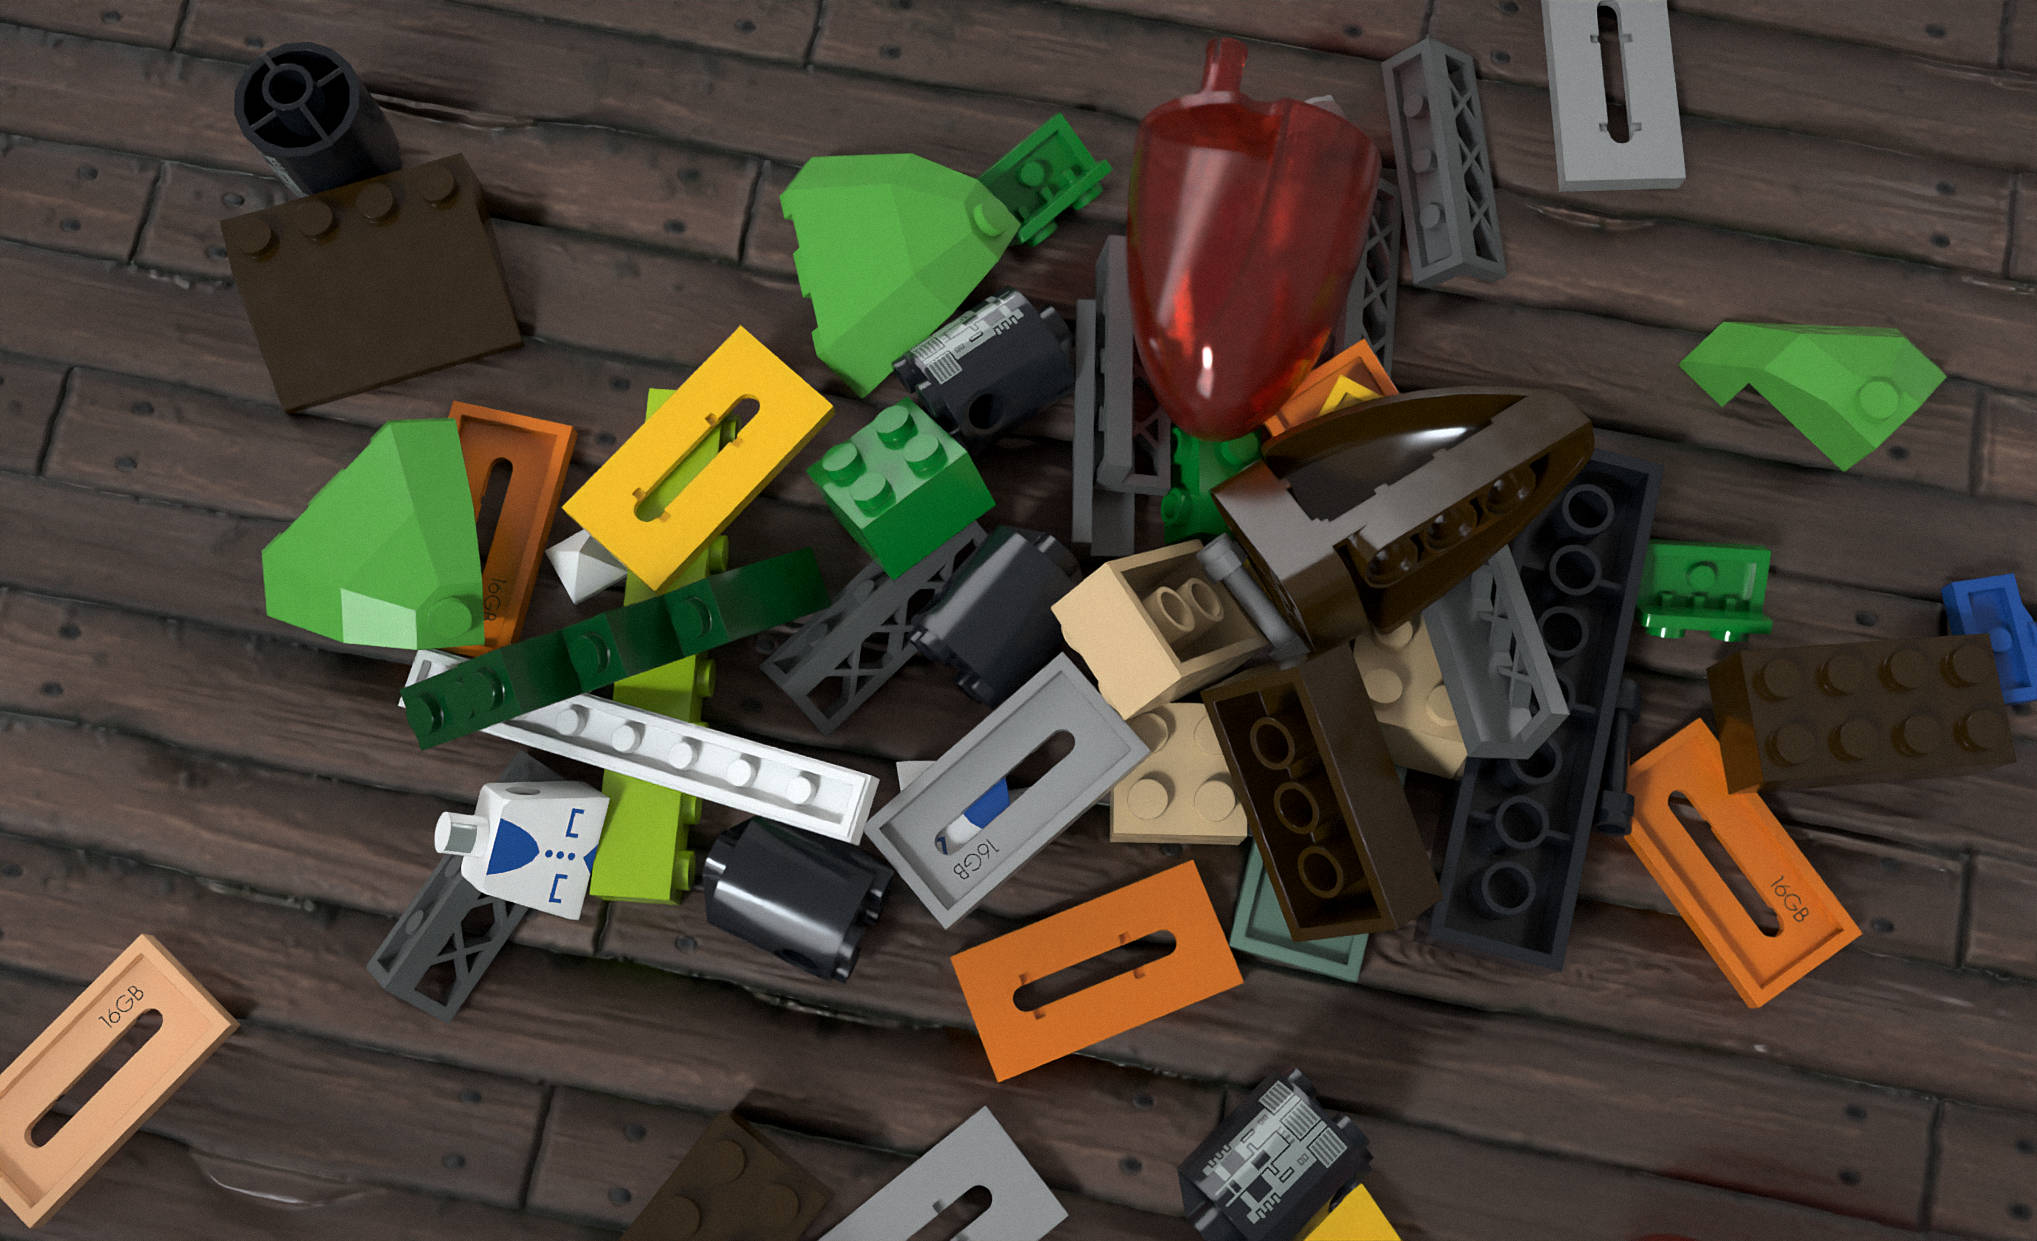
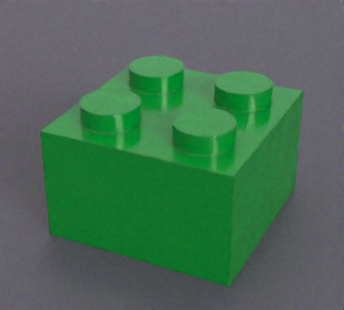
M908 396L894 406L880 412L874 421L845 442L829 449L823 458L806 469V472L837 521L893 581L996 505L968 452Z

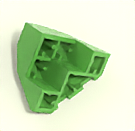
M913 153L811 157L779 196L784 218L793 220L799 243V249L793 253L802 295L803 298L812 299L818 328L811 333L816 355L861 398L868 395L893 371L891 362L928 338L954 313L999 261L1021 226V223L1008 211L1007 207L995 198L979 180Z
M1723 322L1678 364L1722 408L1750 383L1843 472L1877 449L1927 400L1947 377L1943 370L1897 328Z
M454 418L388 420L370 439L371 443L346 469L342 468L308 503V508L283 534L280 532L262 550L267 616L349 644L411 650L485 644L483 584L475 514L456 420Z

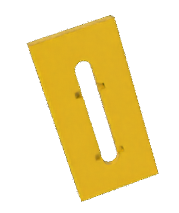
M740 325L562 508L657 596H660L836 414L834 406ZM752 398L760 403L758 413L737 434V438L732 443L729 442L664 509L665 512L659 518L656 517L649 522L637 519L636 512L639 505L743 399Z

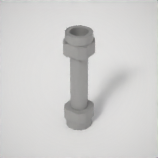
M1223 533L1196 554L1195 558L1203 566L1201 570L1212 584L1222 580L1274 645L1269 653L1274 661L1310 652L1285 617L1243 566L1248 556L1236 541L1233 542L1226 533Z

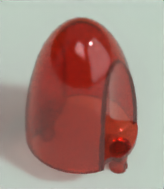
M1221 37L1220 53L1217 52L1219 42L1216 38L1207 42L1206 60L1200 90L1193 95L1163 103L1154 108L1141 120L1135 137L1126 212L1125 260L1128 302L1133 335L1143 371L1155 398L1171 421L1187 435L1203 442L1223 443L1239 439L1262 427L1292 398L1321 356L1338 322L1364 251L1382 170L1381 156L1375 144L1364 132L1346 119L1312 104L1286 97L1275 102L1255 101L1248 95L1241 93L1240 86L1244 63L1248 56V48L1241 41L1228 37Z

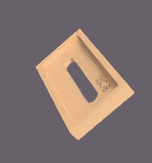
M141 934L0 1074V1197L30 1229L43 1227L241 1025L153 935ZM151 1009L160 1011L163 1023L159 1031L47 1144L42 1147L36 1146L31 1139L32 1129L57 1103V1099L61 1095L66 1094L138 1022L137 1019L142 1014H146Z

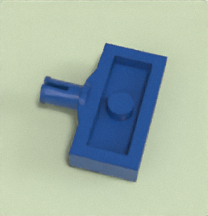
M2014 573L1952 582L1940 588L1952 636L1989 633L2005 706L2037 701V622H2033V618L2022 604Z

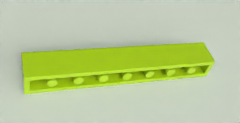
M649 388L645 422L676 390ZM731 411L639 505L636 512L637 519L649 522L656 517L659 518L665 512L664 509L729 442L732 443L737 438V434L742 430L740 415H733L734 413ZM720 534L663 594L716 575V573L726 572L729 556L728 536ZM628 570L624 606L657 597L651 589ZM707 650L615 682L612 701L709 728L708 722L700 721L703 697H712L716 678L715 660L707 659ZM604 769L602 793L609 797L610 800L593 862L590 895L602 900L681 905L682 890L690 891L694 882L695 852L687 851L689 825H698L700 821L702 798Z

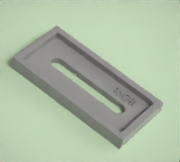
M1541 0L1559 192L1678 189L1686 179L1667 0ZM1599 6H1609L1613 8L1617 15L1629 128V141L1627 143L1615 142L1610 137L1606 127L1608 117L1601 48L1597 39L1599 36L1597 8Z
M1062 651L866 822L864 832L945 930L950 931L1150 757L1152 753ZM1060 731L1069 732L1074 736V749L963 847L950 855L940 852L937 840L943 832L942 830L956 821L1010 774L1028 755L1034 753L1054 734Z
M985 1105L818 1241H906L975 1185H982L990 1190L992 1194L991 1206L949 1241H1038L1069 1216V1214Z

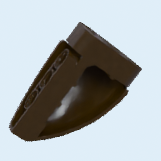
M1456 386L1413 391L1365 401L1292 427L1263 443L1261 452L1266 464L1258 459L1210 488L1209 493L1218 512L1236 542L1247 554V560L1296 634L1311 652L1353 640L1370 629L1369 622L1379 634L1388 635L1439 600L1516 537L1560 494L1591 459L1595 450V437L1591 420L1567 396L1556 391L1509 386Z

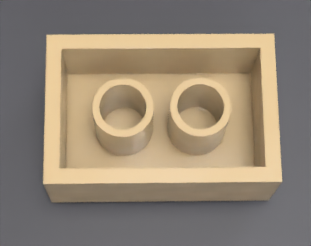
M1199 538L1105 562L1051 607V610L1062 625L1061 630L1066 642L1072 649L1081 654L1098 680V688L1102 697L1111 707L1119 712L1124 721L1215 685L1270 644L1258 625L1221 580L1216 584H1212L1201 570L1203 566L1195 558L1196 554L1204 548Z

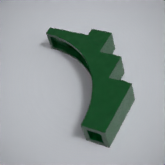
M810 546L709 576L666 594L601 613L561 630L498 648L457 665L458 667L402 688L399 691L406 707L407 721L415 732L421 751L833 606L812 547Z

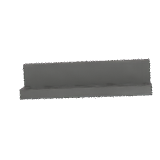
M1428 37L1381 63L1413 284L1429 289L1461 274L1493 283L1507 277L1473 57ZM1448 70L1453 72L1454 85L1449 79ZM1457 128L1463 136V141L1457 133ZM1465 182L1467 183V185L1469 186V188H1470V190H1471L1472 197L1470 196V194H1469L1468 191L1466 190ZM1474 238L1480 246L1481 257L1476 256Z
M1358 164L1310 180L1295 382L1363 338L1391 379L1402 218L1400 188ZM1371 197L1381 202L1379 226L1370 209ZM1367 251H1369L1376 266L1375 282L1366 266ZM1364 308L1372 323L1371 339H1369L1362 324Z
M1109 234L1095 263L1094 300H1096L1093 489L1166 496L1171 489L1170 264L1133 260V237ZM1133 280L1154 282V301L1141 311L1133 304ZM1153 314L1154 325L1148 320V318ZM1136 326L1137 330L1154 346V356L1141 367L1133 360V329ZM1152 369H1154V381L1148 375ZM1135 383L1154 402L1153 413L1141 423L1132 416L1133 385ZM1151 426H1153V437L1147 432ZM1136 440L1153 458V476L1129 473L1132 468L1133 441Z
M1077 299L1075 319V390L1073 395L1070 552L1078 562H1108L1134 555L1135 493L1093 489L1096 300ZM1137 326L1133 329V360L1135 362ZM1136 383L1133 385L1132 416L1135 419ZM1135 441L1132 442V468L1129 471L1131 474H1135Z
M975 520L894 581L873 560L830 600L833 607L817 612L766 659L759 668L796 704L815 727L828 737L918 651L906 638L914 628L910 622L911 620H906L908 599L919 589H935L936 595L952 575L954 556L970 541L978 547L988 535ZM873 632H890L887 653L876 663H859L862 642ZM826 676H843L841 696L822 713L806 695Z
M1506 544L1480 568L1421 612L1468 757L1529 759L1570 715L1508 544ZM1493 577L1497 586L1494 608L1490 600ZM1512 631L1516 639L1514 662H1512L1509 654ZM1532 687L1540 710L1533 718L1529 710Z
M519 749L496 783L568 780ZM445 854L365 967L384 990L447 1024L455 1016L529 909L527 906L510 901L505 906L504 899L487 895L476 889L461 874L464 856ZM492 903L495 922L488 932L483 936L463 941L461 922L469 910ZM451 939V945L445 946L448 940ZM472 954L466 962V955ZM454 959L456 978L440 1000L416 988L431 965Z

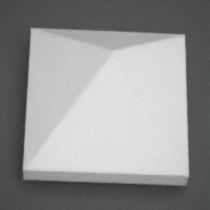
M584 529L545 550L575 605L627 577L628 569Z

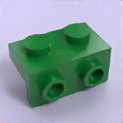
M1059 112L1051 116L975 179L979 180L995 198L1000 200L1007 207L1008 211L1021 223L1008 247L1026 242L1029 248H1032L1050 236L1059 227L1054 218L1069 205L1076 211L1095 199L1104 190L1099 181L1110 173L1113 168L1107 159L1097 162L1094 160L1062 113Z
M1197 410L1170 424L1171 489L1163 497L1161 503V517L1164 522V542L1166 544L1175 545L1198 538L1200 540L1212 541L1223 533H1226L1233 542L1236 541L1218 512L1210 496L1209 489L1258 459L1261 460V422Z
M1649 539L1633 618L1642 626H1645L1646 633L1664 638L1685 637L1686 629L1709 631L1710 637L1729 642L1749 641L1750 633L1772 634L1773 620L1762 613L1771 550L1760 545Z

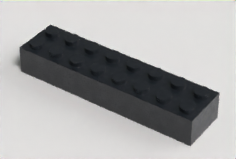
M1595 448L1591 459L1535 519L1508 543L1570 715L1529 759L1468 757L1467 755L1454 777L1447 780L1430 857L1432 868L1444 898L1417 916L1413 942L1537 975L1562 972L1664 465ZM1494 577L1490 597L1493 608L1497 590ZM1512 631L1509 654L1512 662H1514L1516 639ZM1533 687L1529 704L1532 718L1540 710Z

